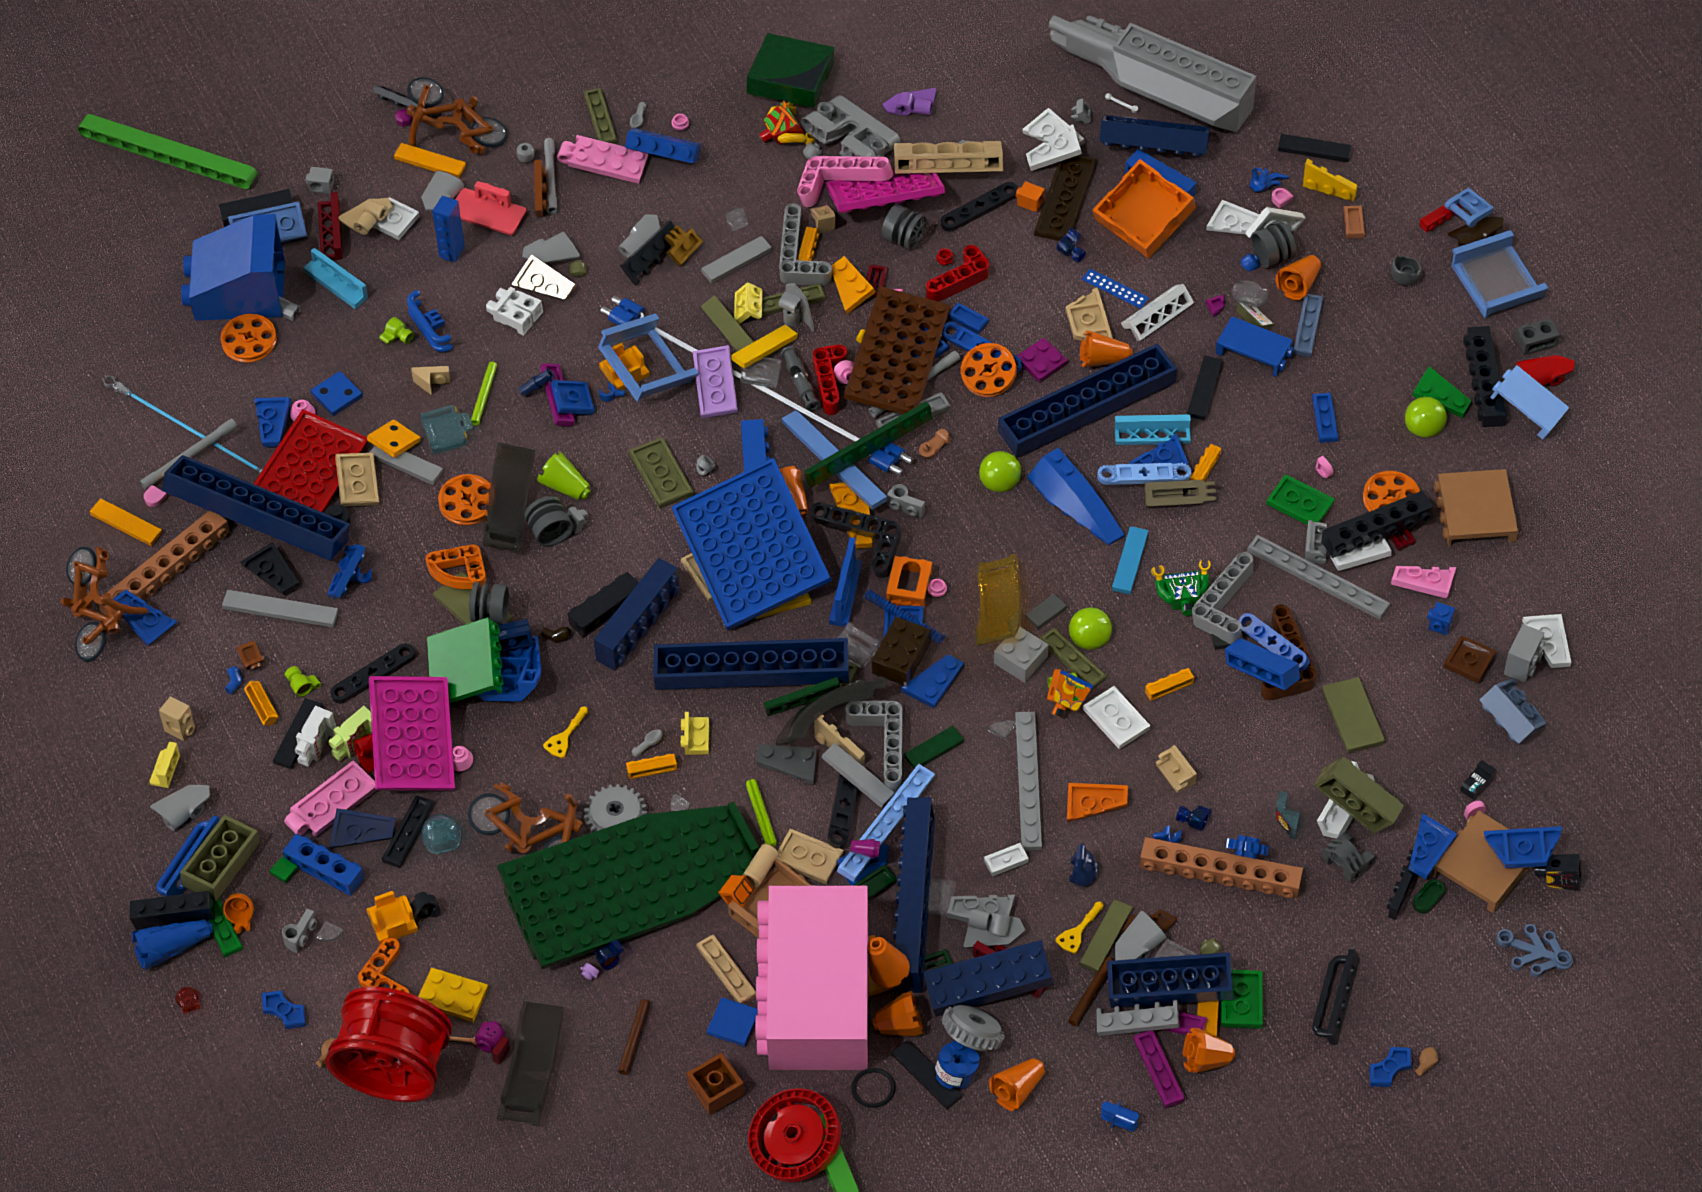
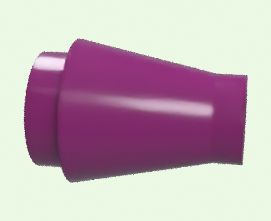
M875 839L852 840L851 852L870 858L879 857L880 841H875Z

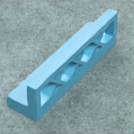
M316 248L311 250L312 260L303 267L307 275L354 309L358 308L368 299L367 288L363 282Z
M1190 415L1115 416V445L1165 443L1177 432H1186V438H1178L1180 444H1190ZM1145 432L1149 436L1147 438H1140L1138 434ZM1159 432H1164L1167 434V436L1165 438H1159L1156 434H1158ZM1119 433L1130 435L1127 439H1119Z

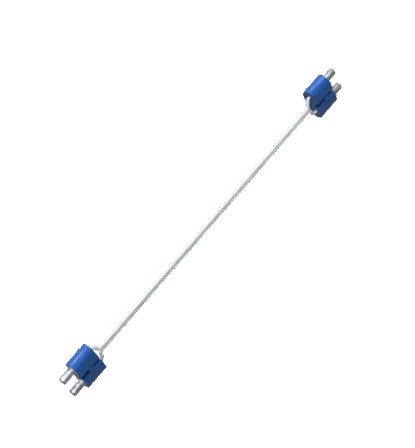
M616 296L612 297V302L618 304L619 307L615 306L612 310L604 306L601 308V312L608 315V320L616 325L642 318L645 311L644 307L628 298L622 300ZM655 328L656 332L692 353L697 351V349ZM733 370V375L849 439L853 441L859 440L858 437ZM892 442L870 454L868 460L870 464L886 473L892 471L898 475H901L903 470L895 466V464H898L901 460L909 464L913 462V458L905 454V449Z

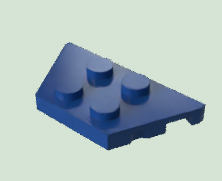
M1562 826L1484 831V838L1505 868L1547 866L1562 834Z

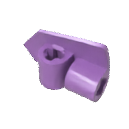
M936 88L902 92L883 103L882 106L890 114L906 116L910 113L930 116Z

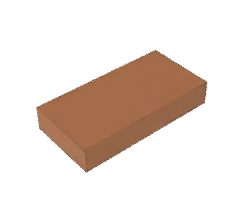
M1344 206L1346 238H1364L1362 206Z

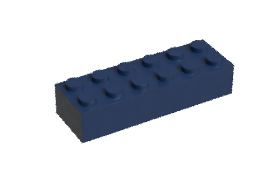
M1104 114L1101 120L1099 141L1109 146L1117 143L1121 144V147L1131 148V145L1139 146L1138 148L1143 150H1149L1150 147L1156 148V151L1160 152L1174 150V153L1177 154L1192 152L1194 156H1202L1206 154L1208 149L1210 127Z
M660 558L656 560L594 638L597 662L614 671L624 664L627 655L635 650L638 641L646 636L649 627L657 622L661 612L665 611L672 598L679 594L680 587L677 567Z
M1042 940L923 972L932 1010L936 1017L943 1015L946 1008L948 1009L949 1007L953 1008L958 1005L974 1007L1054 985Z
M1230 952L1107 961L1111 1008H1115V1006L1134 1007L1135 1004L1149 1006L1155 1005V1002H1160V1005L1173 1004V1000H1178V1003L1234 1000Z

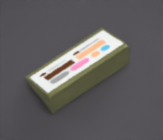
M1251 301L1237 304V312L1248 323L1266 330L1275 325Z

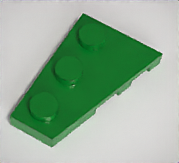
M1430 366L1422 376L1412 395L1415 398L1432 397L1438 400L1447 412L1461 418L1465 416L1472 402Z

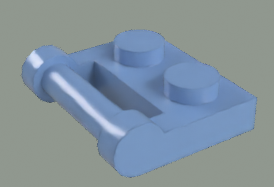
M1470 188L1450 198L1444 205L1446 209L1452 210L1466 221V225L1470 228L1493 213L1494 210L1492 205ZM1457 204H1460L1462 207H1464L1467 211H1469L1472 214V216L1463 211L1460 207L1457 206Z

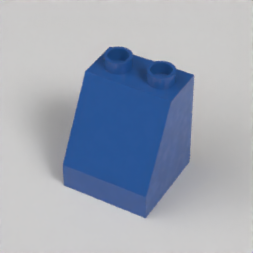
M276 214L252 215L193 240L192 255L184 256L183 258L185 278L191 277L190 284H182L181 298L183 306L192 307L195 321L233 319L243 314H258L266 318L282 317L279 296L283 298L285 256Z

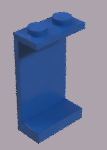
M1232 316L1216 343L1215 354L1223 356L1226 349L1274 367L1273 376L1277 377L1278 373L1284 370L1286 359L1291 358L1294 348H1292V339Z

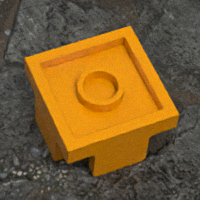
M622 343L611 347L636 382L650 376V372L644 364V356L635 345L624 350ZM607 359L599 363V368L611 384L614 385L615 389L624 390L627 388Z
M393 891L374 897L375 906L366 909L380 945L387 938L398 939L418 931L411 906L404 895L395 898Z

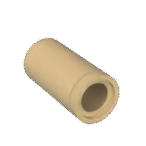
M768 844L761 845L743 873V876L750 880V884L753 887L760 886L779 856L778 851Z

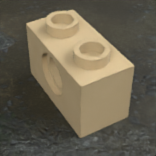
M170 696L159 710L164 731L184 741L187 736L193 733L195 728L190 706Z

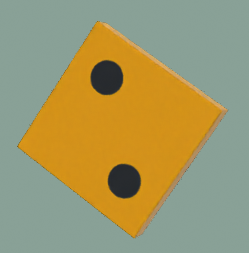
M394 419L367 435L369 442L393 458L418 444L421 438Z

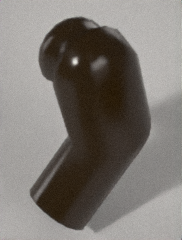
M545 627L541 632V636L555 643L567 639L571 634V630L568 627H561L554 631Z

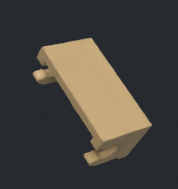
M1175 745L1158 756L1160 760L1156 762V766L1177 793L1196 784L1197 773Z

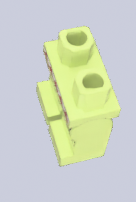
M365 706L361 707L343 722L341 727L337 726L333 729L335 736L329 740V745L333 748L331 750L332 755L338 761H341L346 756L352 759L356 753L354 741L372 733L371 712Z

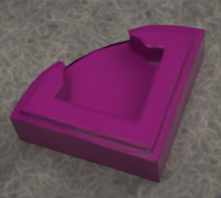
M1223 294L1206 300V305L1213 317L1219 315L1224 308Z

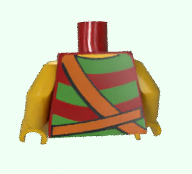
M785 101L778 106L771 107L767 116L763 119L767 129L759 134L764 143L774 138L780 145L792 142H804L806 145L809 142L814 144L815 139L809 133L803 134L805 132L794 116L797 113V107H793V103L790 102L786 104Z

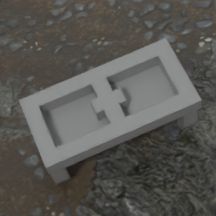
M1308 520L1305 559L1312 563H1326V548L1321 540L1322 531L1327 528V524Z

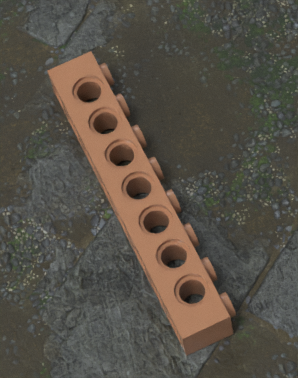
M208 511L107 593L114 599L126 589L142 600H146L149 596L154 595L160 587L169 583L175 575L181 573L190 563L196 561L205 551L210 550L220 539L225 538L230 532L227 520L219 514ZM98 604L100 611L108 616L106 606Z
M1147 837L1144 839L1140 857V868L1148 871L1155 870L1168 875L1175 874L1188 879H1200L1208 883L1216 882L1229 887L1236 886L1245 890L1261 891L1265 894H1277L1285 898H1298L1303 868Z

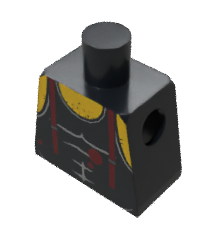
M1580 854L1551 855L1547 866L1535 867V876L1546 877L1547 886L1580 891L1582 876Z

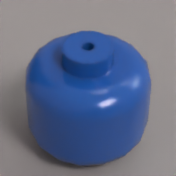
M1248 253L1241 259V265L1247 271H1253L1260 267V258L1256 254Z

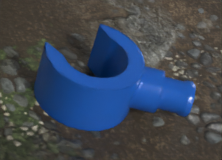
M608 383V389L611 393L604 394L599 389V397L605 402L612 401L615 397L625 396V390L615 389L611 383Z
M360 566L357 567L354 577L349 581H356L358 583L370 582L372 580V569L366 574H360Z
M1166 826L1164 831L1154 833L1153 837L1154 839L1178 843L1181 841L1182 830L1180 829L1177 833H1170V826Z

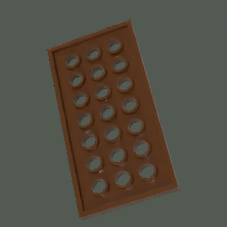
M880 286L844 393V399L900 414H905L919 406L947 320L950 305ZM891 304H892V305H895V306H897V307H896V308H891V307H889L888 305H891ZM911 309L915 312L909 313L906 310ZM925 314H930V315H932V317H931V318H928V317H925L924 315H925ZM884 318H891L892 321H886ZM902 323H909L910 326H904ZM921 327H925V328H927L928 330H927V331H922L920 328H921ZM881 331H886L888 334H887V335H883V334H881L880 332H881ZM898 336H904L906 339L901 340ZM915 341H922L924 344H917ZM878 344H879V345H882V346H884V347H883V348H877L875 345H878ZM898 349V350H901L902 352H901V353H896V352H894L893 350ZM912 354H917V355H919L920 357H919V358H914V357H912L911 355H912ZM872 358H877V359H879L880 361L874 362V361H872L871 359H872ZM889 363H895L898 366L893 367L890 366ZM907 368H914L915 371H909ZM871 371L874 372L875 375H868L866 372ZM890 376V377H892L893 379H892V380H887V379H885L884 377ZM903 381H908V382H910L911 384H910V385H905V384H903L902 382H903ZM863 385H868V386H870L871 388H870V389H865V388H863L862 386H863ZM881 390H886V391H888L889 393H888V394H883V393H881L880 391H881ZM898 395H905L907 398L901 399Z

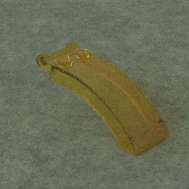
M1011 554L1007 558L988 563L984 561L978 564L980 616L978 626L975 628L977 646L1012 638L1018 633L1021 621V591L1018 558L1016 554ZM1010 565V567L988 572L991 569Z

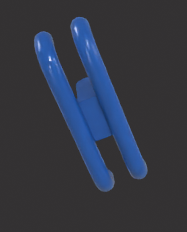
M415 290L407 297L409 315L431 347L438 352L452 350L453 345L450 343L446 345L438 344L447 343L452 338L450 335L438 336L434 331L445 325L441 315L438 314L436 309L422 314L418 308L422 302L420 299L415 300V298L420 296V291Z

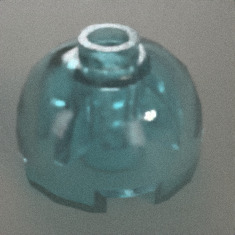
M446 814L431 816L422 828V841L425 848L434 854L441 855L442 852L454 851L462 839L459 824L453 817Z

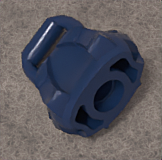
M1081 843L1077 847V852L1071 857V864L1074 867L1073 873L1069 876V881L1077 886L1088 887L1095 881L1098 865L1091 852Z

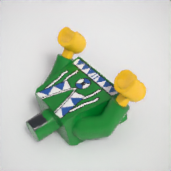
M1202 560L1199 562V568L1202 570L1200 574L1199 571L1163 575L1164 567L1162 565H1159V574L1155 572V567H1153L1151 573L1156 577L1155 584L1158 596L1167 604H1170L1173 610L1182 609L1184 616L1192 615L1193 606L1209 588V574H1207V570L1211 565L1209 560L1207 568L1201 566Z

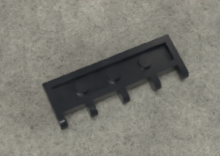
M672 221L666 222L620 265L634 285L639 284L637 276L641 272L648 275L650 270L647 267L653 261L660 264L662 260L659 255L671 248V245L665 240V236L671 230H674L675 226Z

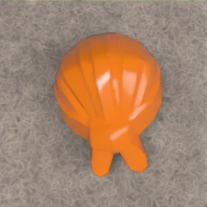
M242 893L230 895L223 906L224 915L231 923L235 924L234 930L236 934L241 933L243 928L249 931L250 920L254 911L253 902Z

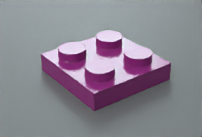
M1042 338L1017 355L1021 360L1022 367L1039 383L1068 364V360L1045 338Z

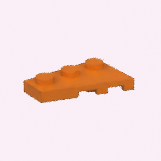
M1068 783L1067 822L1127 807L1128 785Z

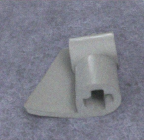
M437 171L421 196L425 210L432 211L442 195L454 199L464 188L462 181L449 173Z
M645 214L632 228L629 236L618 246V250L623 256L629 258L660 229L657 215Z
M1140 911L1115 943V960L1148 958L1150 950L1166 939L1163 931L1144 911Z

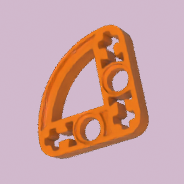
M477 545L430 552L426 555L425 559L429 573L436 581L445 586L456 589H472L474 582H480L481 587L487 582L481 551ZM450 556H458L455 559H449ZM466 565L468 577L453 576L441 569ZM472 565H479L477 568H471Z

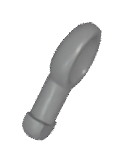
M644 102L638 104L636 114L630 118V126L632 128L638 129L643 124L642 115L646 110Z
M657 729L649 732L645 736L644 742L632 749V755L639 757L647 748L658 744L662 738V731Z

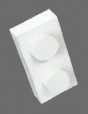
M1021 843L985 856L984 862L993 877L1028 863L1029 858Z

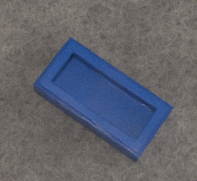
M957 303L948 314V319L976 334H979L989 323V318L960 303Z

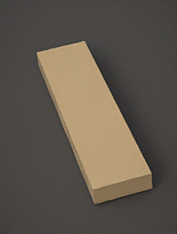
M714 934L696 944L697 949L736 1002L745 1004L756 998V991Z

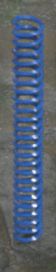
M869 589L866 595L863 596V598L866 597V600L869 599V601H872V603H875V605H878V607H881V609H884V611H887L894 617H898L900 614L899 618L903 616L902 619L906 618L907 621L909 620L912 623L930 628L931 640H934L937 644L944 640L945 635L938 642L942 633L939 634V631L936 632V629H933L930 625L926 626V623L923 624V621L920 622V619L917 620V617L914 618V615L911 616V613L908 614V612H905L889 600L886 601V598L883 599V596L880 597V594L877 595V592L874 593V591Z

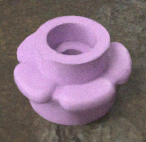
M588 963L580 967L583 971L581 973L583 977L590 981L593 978L597 979L598 969Z

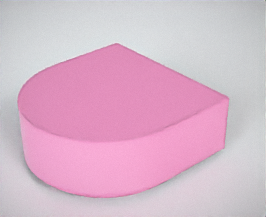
M1277 188L1272 192L1271 199L1280 209L1293 201L1294 196L1284 188Z
M1324 456L1319 457L1315 468L1323 478L1332 476L1333 468Z
M153 485L144 493L145 503L150 507L159 506L167 498L165 492Z
M1474 801L1466 807L1464 813L1466 820L1471 815L1475 816L1478 811L1486 813V807L1482 801Z

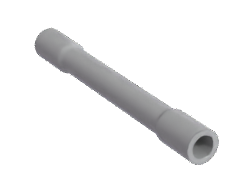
M546 138L544 140L547 187L546 205L547 212L554 214L557 212L554 165L555 145L554 139Z

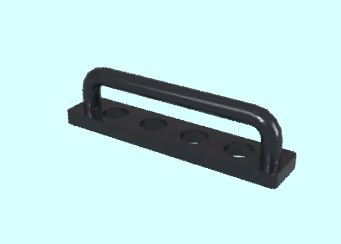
M1349 949L1347 955H1338L1330 961L1313 1020L1312 1030L1314 1034L1318 1037L1328 1038L1330 1045H1337L1360 961L1355 949ZM1340 963H1345L1327 1030L1321 1029L1320 1026L1336 967Z

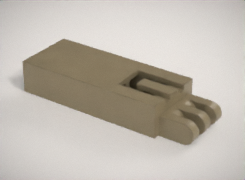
M1186 480L1144 483L1146 507L1203 504V501H1214L1216 496L1208 497V493H1216V489H1208V486H1214L1215 481ZM1183 488H1195V490H1188V495L1196 496L1183 497Z

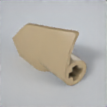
M389 198L368 199L338 218L354 231L366 235L378 220L382 221L392 209Z

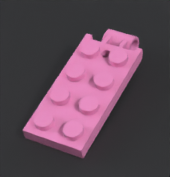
M577 135L576 144L569 141L562 142L557 159L569 167L639 184L649 153Z
M353 760L293 805L284 823L295 834L301 836L310 828L313 831V836L317 837L334 824L337 808L352 810L377 791L375 789V781Z

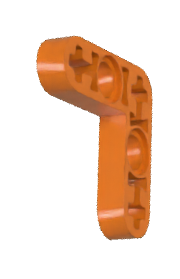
M387 938L377 948L358 974L361 987H380L382 984H388L391 989L409 993L406 987L384 976V973L400 953L398 940ZM394 946L395 949L387 950V947ZM381 959L385 961L381 967L374 965L376 960ZM369 976H371L372 981L369 979L364 981V977L368 978Z

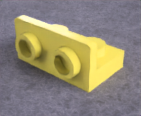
M748 282L735 292L734 319L738 324H741L750 316L756 319L762 317V289Z
M685 712V719H681V731H685L684 735H681V747H685V755L709 754V717H689V712Z
M169 742L167 749L160 751L149 781L150 785L169 788L180 757L177 743Z

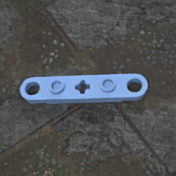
M1186 463L1103 465L1098 469L1097 479L1105 485L1186 481L1190 479L1191 468ZM1184 470L1187 474L1180 476L1177 474V471ZM1142 471H1145L1147 476H1143V474H1141ZM1109 472L1112 476L1105 478L1102 476V473Z

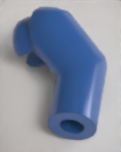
M236 666L230 667L227 670L231 681L224 689L229 694H233L243 681L241 671Z

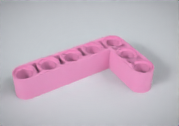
M814 156L806 163L797 192L803 206L812 207L818 201L824 180L887 181L892 178L893 170L886 157Z

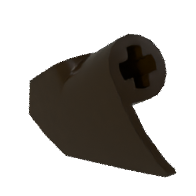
M1485 217L1472 228L1464 225L1447 233V235L1457 239L1458 246L1460 247L1497 235L1496 231L1503 228V218Z

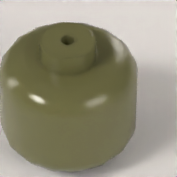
M575 260V262L569 265L570 276H586L587 264L581 260Z
M1214 938L1205 939L1200 943L1202 945L1199 949L1201 954H1214L1221 951V945Z

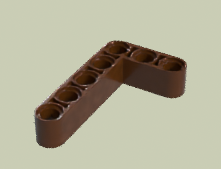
M1278 604L1273 608L1272 613L1274 630L1302 650L1309 657L1310 661L1305 670L1299 671L1300 679L1286 690L1262 681L1261 696L1269 701L1310 691L1314 688L1316 681V670L1288 606ZM1301 657V658L1297 659V661H1295V662H1297V663H1298V662H1301V663H1302L1303 658Z

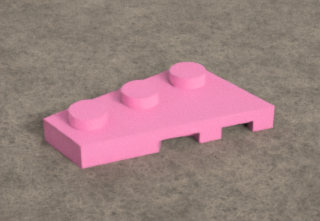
M1396 566L1391 585L1447 599L1456 567H1449V570H1439V567L1421 569L1419 566Z

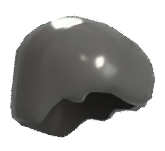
M1404 255L1396 256L1390 268L1392 279L1402 285L1413 284L1418 281L1422 273L1419 261Z

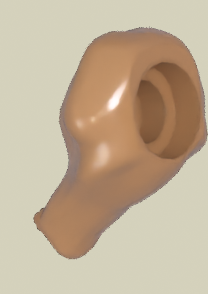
M330 1038L323 1043L321 1048L322 1055L315 1062L319 1068L326 1064V1055L330 1044L335 1040L334 1038Z
M1433 1047L1422 1050L1419 1057L1420 1065L1415 1070L1418 1076H1422L1424 1072L1433 1068L1438 1062V1054Z

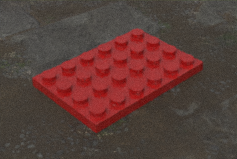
M302 409L259 474L254 485L324 513L339 490L336 454L362 453L369 441L365 436Z

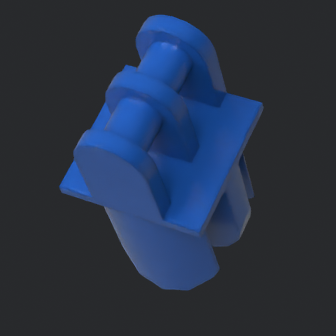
M1110 1102L1102 1103L1101 1118L1110 1122L1111 1128L1116 1125L1131 1132L1137 1129L1139 1117L1137 1112L1122 1107L1121 1102L1118 1105Z

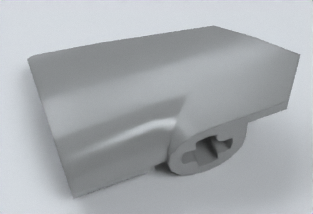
M564 232L546 241L539 239L525 246L522 258L529 259L532 254L544 263L580 258L577 249Z
M795 283L786 284V291L779 301V307L783 308L784 324L793 327L802 320L814 332L815 329L806 296Z
M187 785L152 804L150 809L161 815L167 827L175 831L189 817L195 819L201 815L204 810L203 803L210 798L209 785Z
M972 909L963 946L973 947L977 940L986 946L1009 944L1023 933L1025 928L1020 918Z

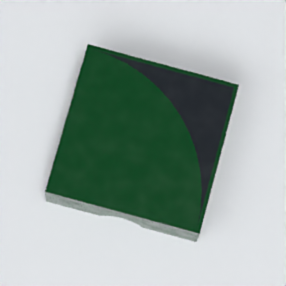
M767 33L747 76V94L770 99H781L793 104L814 108L821 94L822 85L827 80L834 65L835 47Z

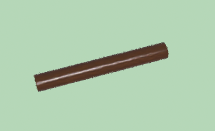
M1106 957L1068 1019V1023L1072 1026H1077L1107 977V961H1113L1112 958Z
M646 999L640 1000L618 1069V1072L622 1075L628 1074L650 1002Z

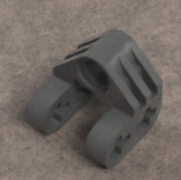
M1344 832L1337 839L1332 840V843H1329L1327 848L1321 850L1320 858L1328 865L1335 862L1339 867L1343 868V877L1348 882L1353 883L1374 864L1376 856L1369 850L1360 856L1356 847L1352 844L1354 838L1347 832Z

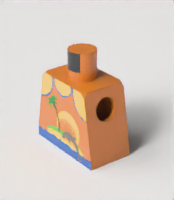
M1055 669L1047 700L1056 704L1052 715L1063 718L1066 709L1077 711L1093 685L1063 670Z

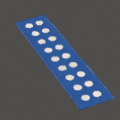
M1089 269L1081 279L1140 309L1149 299V297L1092 269Z

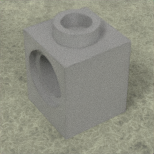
M311 167L310 173L306 175V184H308L309 192L330 194L334 184L333 170Z

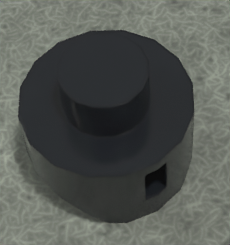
M336 504L326 509L325 514L351 524L349 511L345 506Z
M426 892L417 893L410 904L415 920L423 917H437L441 911L436 897Z

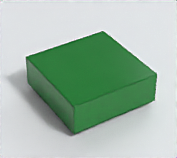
M281 857L269 872L272 876L286 884L296 873L298 866Z

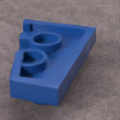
M290 397L254 398L262 444L264 447H278L284 438L291 399Z
M1177 434L1171 436V439L1165 443L1158 444L1150 452L1147 451L1130 461L1129 464L1186 463V465H1189ZM1142 471L1141 474H1143V476H1147L1145 471Z
M360 544L345 547L344 553H346V556L338 564L340 572H337L333 577L327 592L329 597L340 598V596L342 597L345 594L348 581L354 577L357 564L364 558L365 547Z
M126 589L113 599L118 603L131 607L147 608L148 612L146 615L125 613L122 616L147 646L178 622L173 618L170 619L165 616L160 610L152 608L144 600Z
M947 654L913 678L908 686H902L901 692L935 708L964 668V662Z
M1422 813L1409 870L1426 879L1452 844L1457 833Z

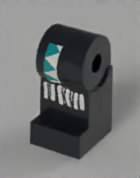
M1481 760L1477 764V768L1462 784L1460 792L1475 800L1494 780L1496 769Z

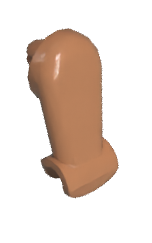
M945 429L938 430L932 439L921 444L919 447L920 455L924 458H932L945 443L949 444L951 442L948 432Z

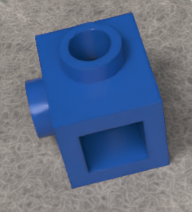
M1436 602L1434 609L1430 608L1427 619L1430 620L1428 630L1447 635L1453 621L1455 608Z

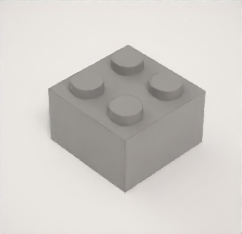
M1522 624L1508 652L1504 675L1526 683L1529 676H1533L1536 669L1535 664L1540 662L1543 655L1542 650L1546 643L1543 640L1545 632Z
M1017 625L994 650V664L1026 683L1048 658L1049 644Z

